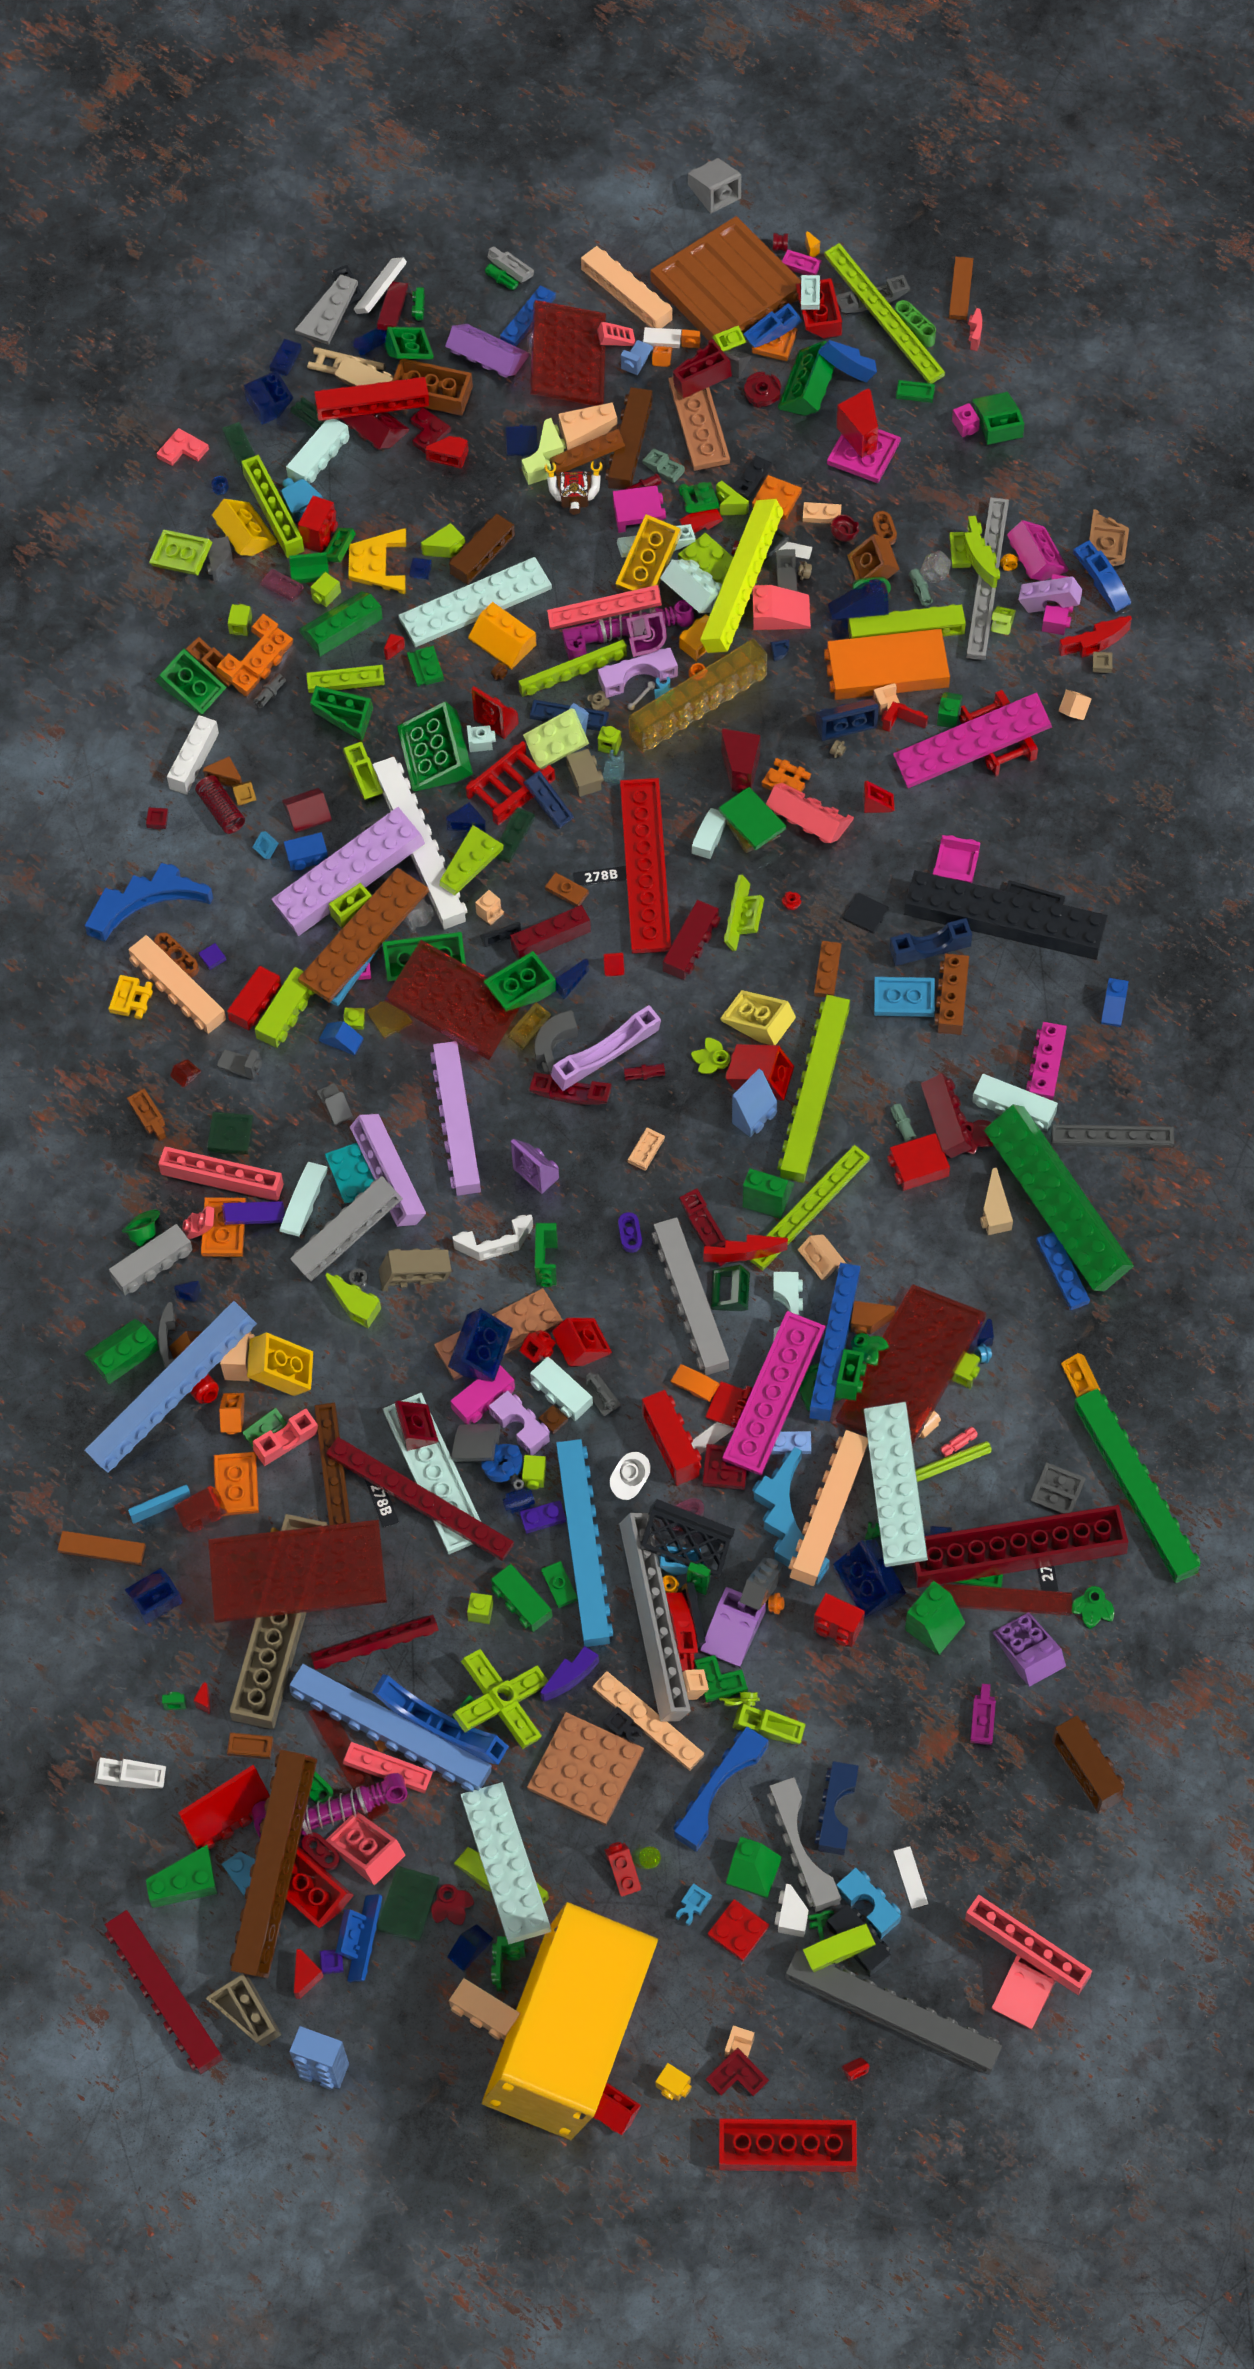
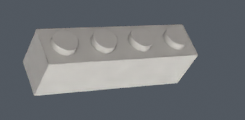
M175 1224L109 1269L110 1276L124 1295L133 1293L146 1281L153 1280L159 1272L169 1269L180 1258L187 1257L193 1250L191 1241L180 1227Z

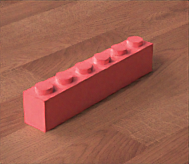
M164 1147L159 1161L161 1175L277 1202L284 1185L282 1173L170 1147Z
M978 1895L966 1912V1921L1075 1994L1079 1995L1092 1974L1090 1968L982 1896Z

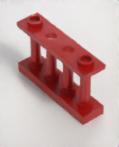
M1000 690L995 692L993 704L969 713L965 705L961 706L960 723L964 724L1010 704V701L1004 691ZM1031 736L1019 741L1020 748L999 757H995L993 753L984 756L987 768L992 770L994 775L997 776L999 775L1000 764L1021 755L1027 756L1030 762L1036 760L1038 748Z
M524 741L514 745L504 757L479 777L471 780L466 786L467 798L471 799L477 794L493 809V822L498 826L533 798L523 783L526 779L511 767L516 761L520 760L534 774L540 770L549 784L555 780L554 768L548 765L545 769H540L525 755L526 743ZM505 771L522 787L516 792H512L497 777ZM492 783L507 799L503 803L498 804L483 788Z

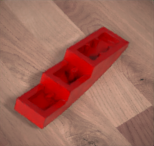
M747 1234L746 1242L726 1240L725 1248L704 1246L703 1262H736L767 1257L786 1251L788 1248V1238Z

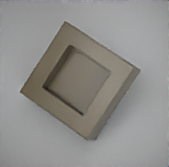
M1093 652V672L1112 673V652Z

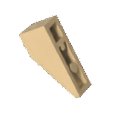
M997 1168L992 1169L983 1216L980 1217L981 1226L983 1229L986 1228L988 1235L1010 1231L1013 1225V1219Z

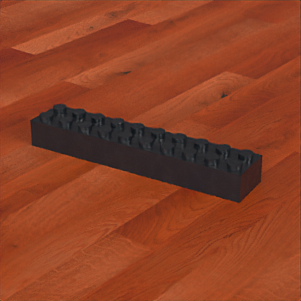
M914 870L904 908V915L944 925L966 918L970 930L1094 960H1097L1108 916Z

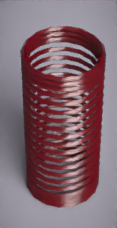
M207 776L197 783L195 791L226 834H231L242 828L245 823V817L223 786H221L215 776ZM215 781V783H212V784L208 785V786L202 791V789H203L207 784H209V783ZM239 819V821H238L237 823H235L234 825H232V826H230V827H226V826H229V825L233 824L234 822H236V821Z

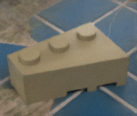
M415 1248L402 1251L400 1249H393L388 1251L378 1269L382 1291H388V1287L401 1285V1288L408 1287L407 1283L419 1281L420 1285L446 1281L452 1272L448 1249L441 1250L440 1248L430 1250Z
M245 1974L240 1975L206 1997L210 2003L262 2047L282 2035L252 1981Z

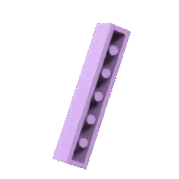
M379 1114L359 1115L350 1126V1129L374 1179L376 1180L383 1176L403 1198L390 1210L396 1225H417L426 1212Z

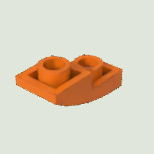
M680 1364L670 1381L674 1386L690 1391L693 1396L710 1402L720 1385L708 1376Z

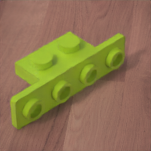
M738 875L737 882L735 883V893L731 901L727 930L724 934V942L732 951L737 950L740 934L758 932L764 898L761 895L748 896L750 883L743 875Z

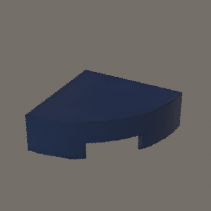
M789 639L770 642L774 661L782 659L788 653Z

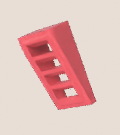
M601 322L597 329L600 345L634 346L636 343L633 329Z

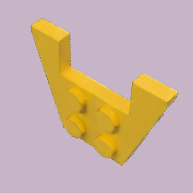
M406 528L350 544L349 580L370 586L374 584L382 586L385 590L390 591V589L397 590L398 593L406 594L405 575L386 576V548L406 547Z

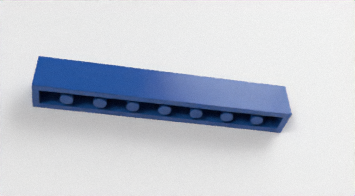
M840 1262L810 1405L809 1418L828 1422L831 1419L836 1384L849 1332L861 1266Z

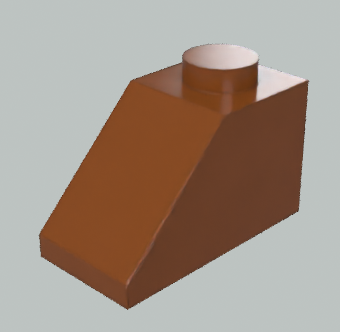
M854 1301L850 1332H855V1334L874 1333L894 1319L895 1306Z

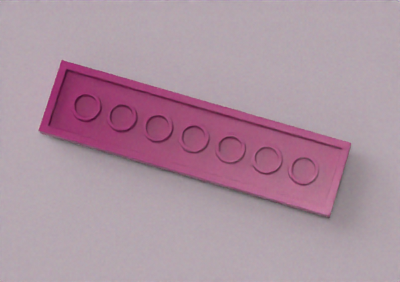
M1036 692L893 753L907 787L911 788L1052 728V725Z
M786 1312L723 1455V1461L762 1476L825 1331V1325L792 1312Z

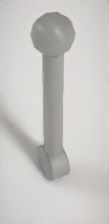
M653 681L648 682V687L633 703L628 704L629 710H634L635 705L646 693L655 688Z

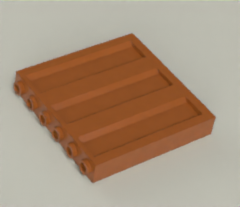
M737 216L650 270L651 282L708 341L713 339L714 335L738 325L742 334H744L770 312L773 311L775 314L786 304L799 301L796 284L801 283V280Z

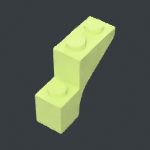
M551 418L544 421L538 450L530 457L522 459V471L528 485L546 480L549 477L548 473L544 470L546 463L547 469L550 471V458L563 453L566 449L564 439L559 437V428L557 424H553Z

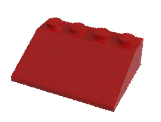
M253 1764L187 1806L178 1814L184 1830L195 1848L198 1850L208 1845L209 1850H211L216 1842L231 1837L239 1827L244 1828L253 1821V1806L258 1802L266 1801L267 1798H270V1795Z

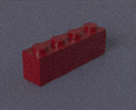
M697 899L663 960V972L685 980L688 974L691 975L696 958L700 959L704 944H708L711 939V931L719 925L721 919L719 917V908Z
M580 905L510 935L511 948L518 960L532 951L536 955L591 932L590 919L583 906Z
M941 1073L921 1083L943 1152L950 1158H953L972 1149V1135L966 1129L965 1123H967V1120L960 1111L959 1106H961V1102L954 1093L955 1085L952 1079L947 1078Z

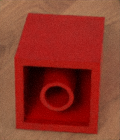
M869 388L837 405V429L861 458L873 454L877 450L878 423Z
M736 1044L735 1050L731 1055L729 1069L726 1072V1080L734 1090H738L760 1068L776 1100L784 1101L794 1065L779 1045Z

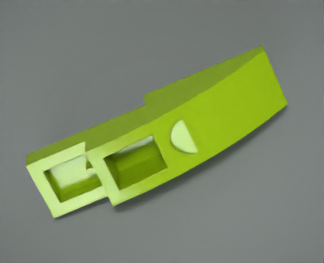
M976 515L968 516V532L964 533L963 543L966 554L979 576L992 588H996L997 580L1000 579L999 568L995 567L997 563L995 552L992 553L990 545L985 546V540L980 536L982 534L981 523H977Z

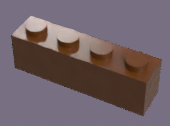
M497 513L492 518H489L485 526L474 534L471 541L465 543L461 551L450 559V574L468 585L515 536L514 524Z

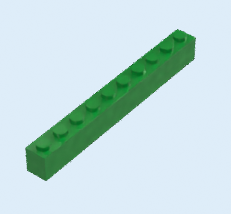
M1097 1388L1075 1398L1074 1408L1175 1584L1197 1574L1201 1564L1198 1555L1190 1549L1189 1539L1186 1535H1182L1179 1530L1178 1520L1175 1517L1172 1518L1167 1501L1161 1499L1157 1484L1150 1480L1146 1465L1141 1464L1136 1448L1134 1446L1131 1447L1128 1442V1434L1125 1429L1120 1428L1116 1413L1110 1411L1106 1396L1101 1394Z

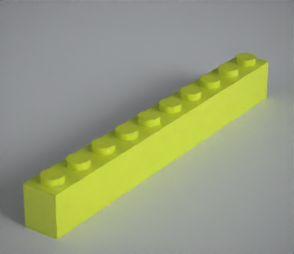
M777 499L756 500L700 639L707 653L728 652L758 574L761 571L764 559L767 556L768 549L772 544V539L777 531L780 519L783 516V509Z

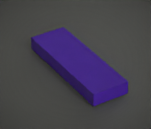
M283 1201L223 1203L222 1205L224 1225L282 1223L285 1216Z

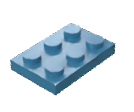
M875 977L874 1016L934 1017L935 978Z

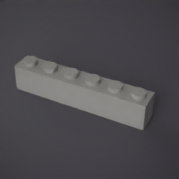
M381 1176L379 1179L374 1180L366 1191L358 1194L355 1201L349 1206L344 1207L335 1219L327 1222L324 1228L318 1234L313 1235L304 1247L296 1250L294 1256L290 1259L310 1281H313L403 1198Z

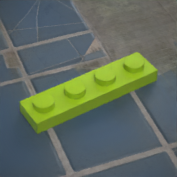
M383 665L306 673L309 693L314 692L315 686L342 690L385 685Z

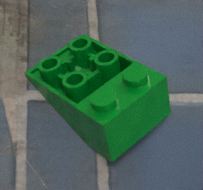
M1008 392L972 399L987 445L1023 437L1024 421L1018 406Z

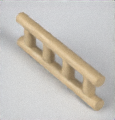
M315 347L313 354L318 355L315 363L309 361L307 368L335 375L344 356L350 358L351 355ZM325 357L335 359L333 367L323 365ZM356 357L364 365L368 363L375 366L377 370L384 371L385 363Z

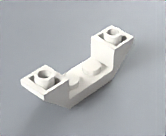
M520 1215L512 1220L514 1235H504L494 1241L486 1240L479 1245H476L472 1231L460 1232L452 1237L454 1249L479 1261L520 1250L533 1228L532 1215Z

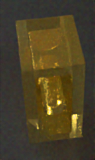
M535 1002L511 1030L508 1038L524 1050L538 1034L544 1023L550 1019L551 1014Z

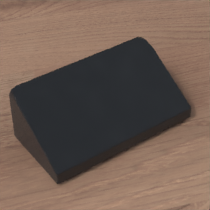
M515 922L481 934L480 938L484 947L510 939V935L521 931L520 922Z

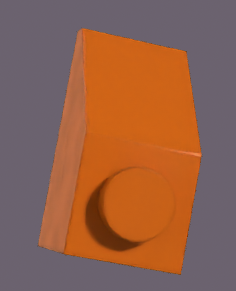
M223 1393L219 1408L221 1432H226L227 1434L242 1432L244 1424V1393Z

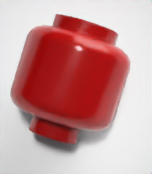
M207 1374L189 1393L198 1403H210L216 1399L219 1387L213 1378Z

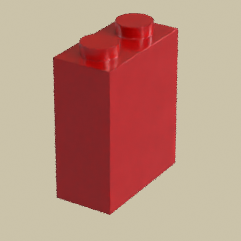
M936 1133L890 1147L887 1160L889 1166L894 1167L896 1183L898 1185L901 1184L903 1191L949 1177L950 1166Z

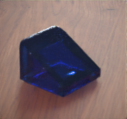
M199 1281L175 1285L174 1289L177 1298L196 1302L201 1287Z
M987 1319L978 1337L977 1347L982 1343L986 1346L993 1345L994 1333L991 1319Z

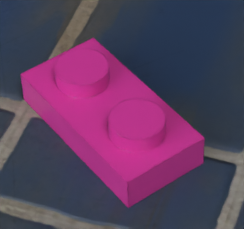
M787 250L782 260L791 271L803 275H817L822 261L791 250Z

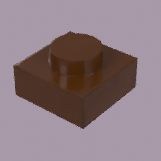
M554 1404L538 1418L539 1422L544 1423L552 1434H555L568 1422V1418Z

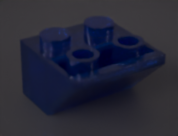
M277 370L244 385L246 400L262 425L278 418L293 400V395Z
M162 1568L124 1589L145 1624L152 1622L183 1603L179 1591Z

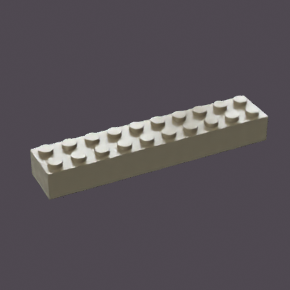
M285 1515L230 1708L232 1721L274 1730L329 1534L327 1522Z

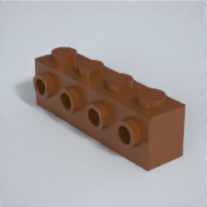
M945 954V961L940 962L939 973H943V978H939L938 990H942L941 996H937L936 1007L940 1008V1013L935 1014L934 1024L938 1025V1033L962 1035L969 956Z

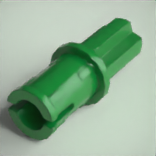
M492 263L486 267L485 274L494 278L498 284L502 283L511 290H515L518 286V282L508 276L505 270L498 269Z

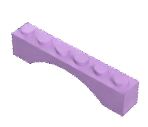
M648 1005L634 1014L619 1029L598 1044L582 1052L569 1055L554 1064L551 1077L564 1091L659 1031L661 1019Z

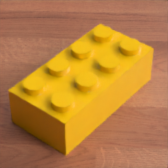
M646 514L615 583L616 587L625 592L655 585L659 587L660 577L666 570L682 534L681 528Z

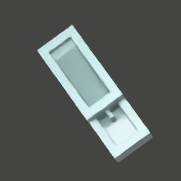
M710 808L693 841L692 854L711 859L727 822V819L719 810Z

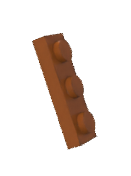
M822 941L814 996L825 998L827 995L834 996L842 943Z

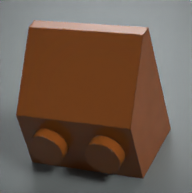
M876 534L871 535L847 555L856 580L871 577H885L888 579L899 570L889 540Z

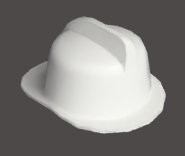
M630 1452L619 1461L610 1477V1487L616 1497L622 1500H629L639 1493L650 1474V1463L646 1456L639 1452Z

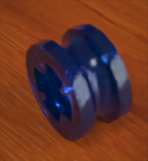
M217 476L211 482L212 490L217 495H223L229 489L228 480L223 476Z

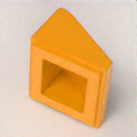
M807 231L805 245L808 256L816 257L820 253V241Z

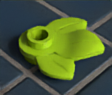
M712 1038L705 1039V1049L691 1053L693 1060L700 1064L698 1072L703 1074H711L717 1069H724L731 1062L730 1055L723 1050L722 1044ZM718 1059H723L724 1061H723V1062H718L717 1060H718Z
M740 1692V1698H719V1700L723 1701L725 1706L739 1704L755 1706V1701H760V1698H758V1692Z

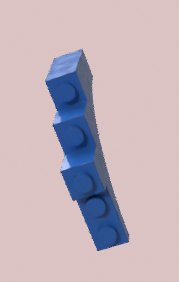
M161 863L152 881L146 877L133 875L123 894L119 890L105 888L85 924L87 935L105 942L111 932L125 918L150 904L178 899L195 900L210 904L213 900L212 889L204 883L199 884L187 877H181L180 871L176 866Z
M382 1675L372 1692L394 1713L487 1763L499 1765L509 1747L495 1734L476 1728L464 1732L455 1719L426 1704L388 1675Z

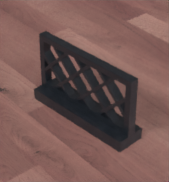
M656 1499L648 1513L649 1518L640 1548L688 1567L690 1562L694 1564L701 1563L711 1570V1576L719 1578L735 1529ZM654 1517L661 1519L665 1527L657 1530L653 1523ZM672 1527H681L685 1534L677 1537ZM668 1530L672 1540L664 1543L659 1533ZM695 1533L700 1534L704 1542L696 1545L691 1535ZM655 1535L660 1544L656 1547L647 1544L648 1538ZM687 1537L692 1547L684 1550L679 1540ZM718 1541L723 1543V1549L716 1552L711 1542ZM675 1543L679 1553H670L667 1545ZM707 1545L712 1555L704 1558L699 1548ZM694 1550L699 1560L696 1562L689 1560L686 1553ZM714 1558L718 1565L717 1570L709 1568L706 1561Z

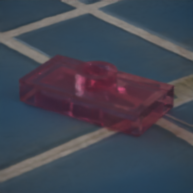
M271 569L261 581L262 586L292 602L304 589L301 583L274 569Z

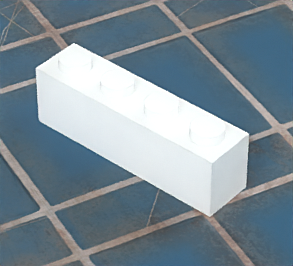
M198 716L167 775L169 789L188 794L219 734L217 721Z

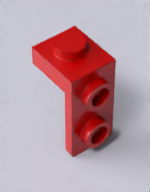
M894 701L888 711L885 710L881 717V721H883L882 729L890 732L897 718L924 729L927 727L928 716L923 712L913 710L905 704Z
M621 1842L609 1845V1848L604 1851L606 1858L610 1862L619 1894L626 1896L640 1891L641 1886L627 1845L625 1843L621 1844Z

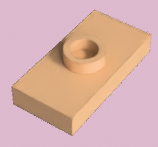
M646 1128L629 1156L628 1163L646 1171L663 1143L665 1136L650 1128Z

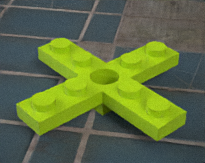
M481 1649L464 1657L461 1661L484 1695L454 1712L453 1717L462 1730L467 1732L498 1714L522 1749L538 1741L542 1737L518 1703L543 1689L547 1684L548 1679L538 1665L510 1681L506 1680L503 1682ZM498 1693L504 1694L508 1701L502 1700Z

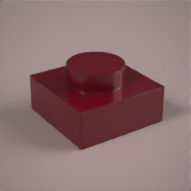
M148 807L147 828L166 829L169 814L168 808Z

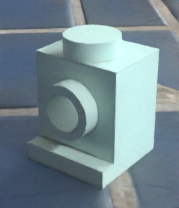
M490 725L479 727L467 726L470 752L493 750L492 742H496L495 730L491 731Z

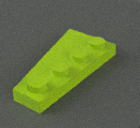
M472 825L443 874L439 886L456 895L503 850L504 845Z

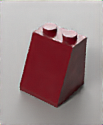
M722 728L721 753L731 790L739 794L748 787L753 788L760 758L761 735Z

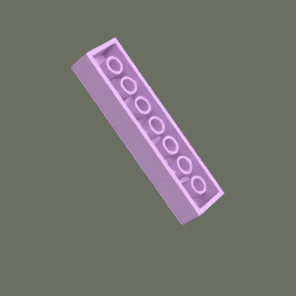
M397 807L273 897L272 901L295 933L300 936L330 914V902L359 883L367 887L423 846L425 842L421 833L402 810Z

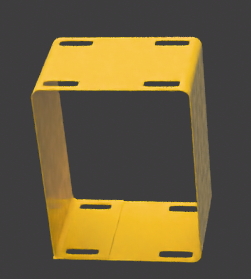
M566 1902L550 1924L551 1932L546 1933L543 1937L516 2009L520 2015L507 2033L481 2104L572 2140L595 2115L658 1938ZM581 2113L586 2115L583 2119H579Z

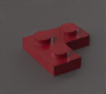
M421 408L411 418V424L422 431L412 440V443L425 454L426 446L442 440L451 431V426L424 408Z
M706 1444L703 1486L745 1490L747 1470L738 1466L726 1465V1462L722 1460L727 1446Z
M737 2047L706 2078V2081L722 2096L738 2080L754 2097L769 2082V2079Z

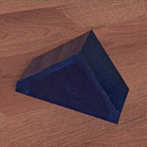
M470 802L447 816V830L469 832L472 825L486 833V821Z
M476 1924L460 1934L447 1958L464 1972L491 1943L493 1938Z

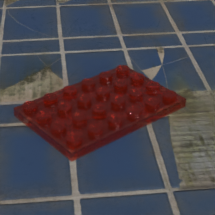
M534 301L530 394L594 406L604 404L605 345H600L597 329L601 322H606V313L544 301Z
M420 940L384 1000L487 1060L491 1059L520 1009L519 1007L505 1011L484 984V980L487 979L486 976L423 940Z

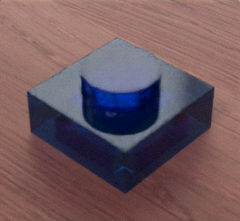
M413 558L410 577L429 580L432 561L429 559Z

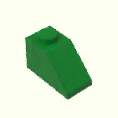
M949 692L943 693L938 711L937 726L947 728L957 726L963 695Z

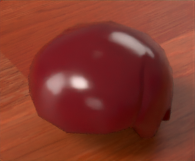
M838 515L831 522V533L836 539L842 542H849L860 531L858 529L859 523L847 515Z

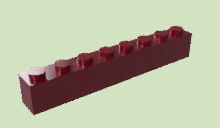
M125 1910L104 1924L107 1932L104 1933L110 1944L115 1942L119 1949L116 1950V1953L121 1961L127 1960L130 1967L127 1970L132 1978L140 1980L142 1985L139 1988L145 1998L151 1997L154 2002L151 2004V2007L156 2015L162 2014L165 2022L162 2024L169 2035L174 2033L177 2040L174 2042L180 2052L185 2051L189 2056L186 2061L193 2071L197 2069L201 2075L223 2060L221 2053L128 1910Z

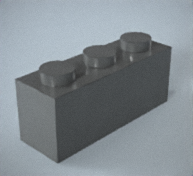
M764 1558L747 1579L740 1603L760 1610L776 1589L784 1565L779 1564L775 1559Z

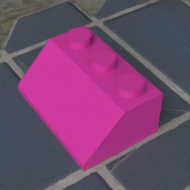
M1022 520L1007 534L1011 547L1016 550L1018 560L1024 565L1026 574L1031 579L1044 581L1052 578V574L1060 575L1069 570L1044 526Z

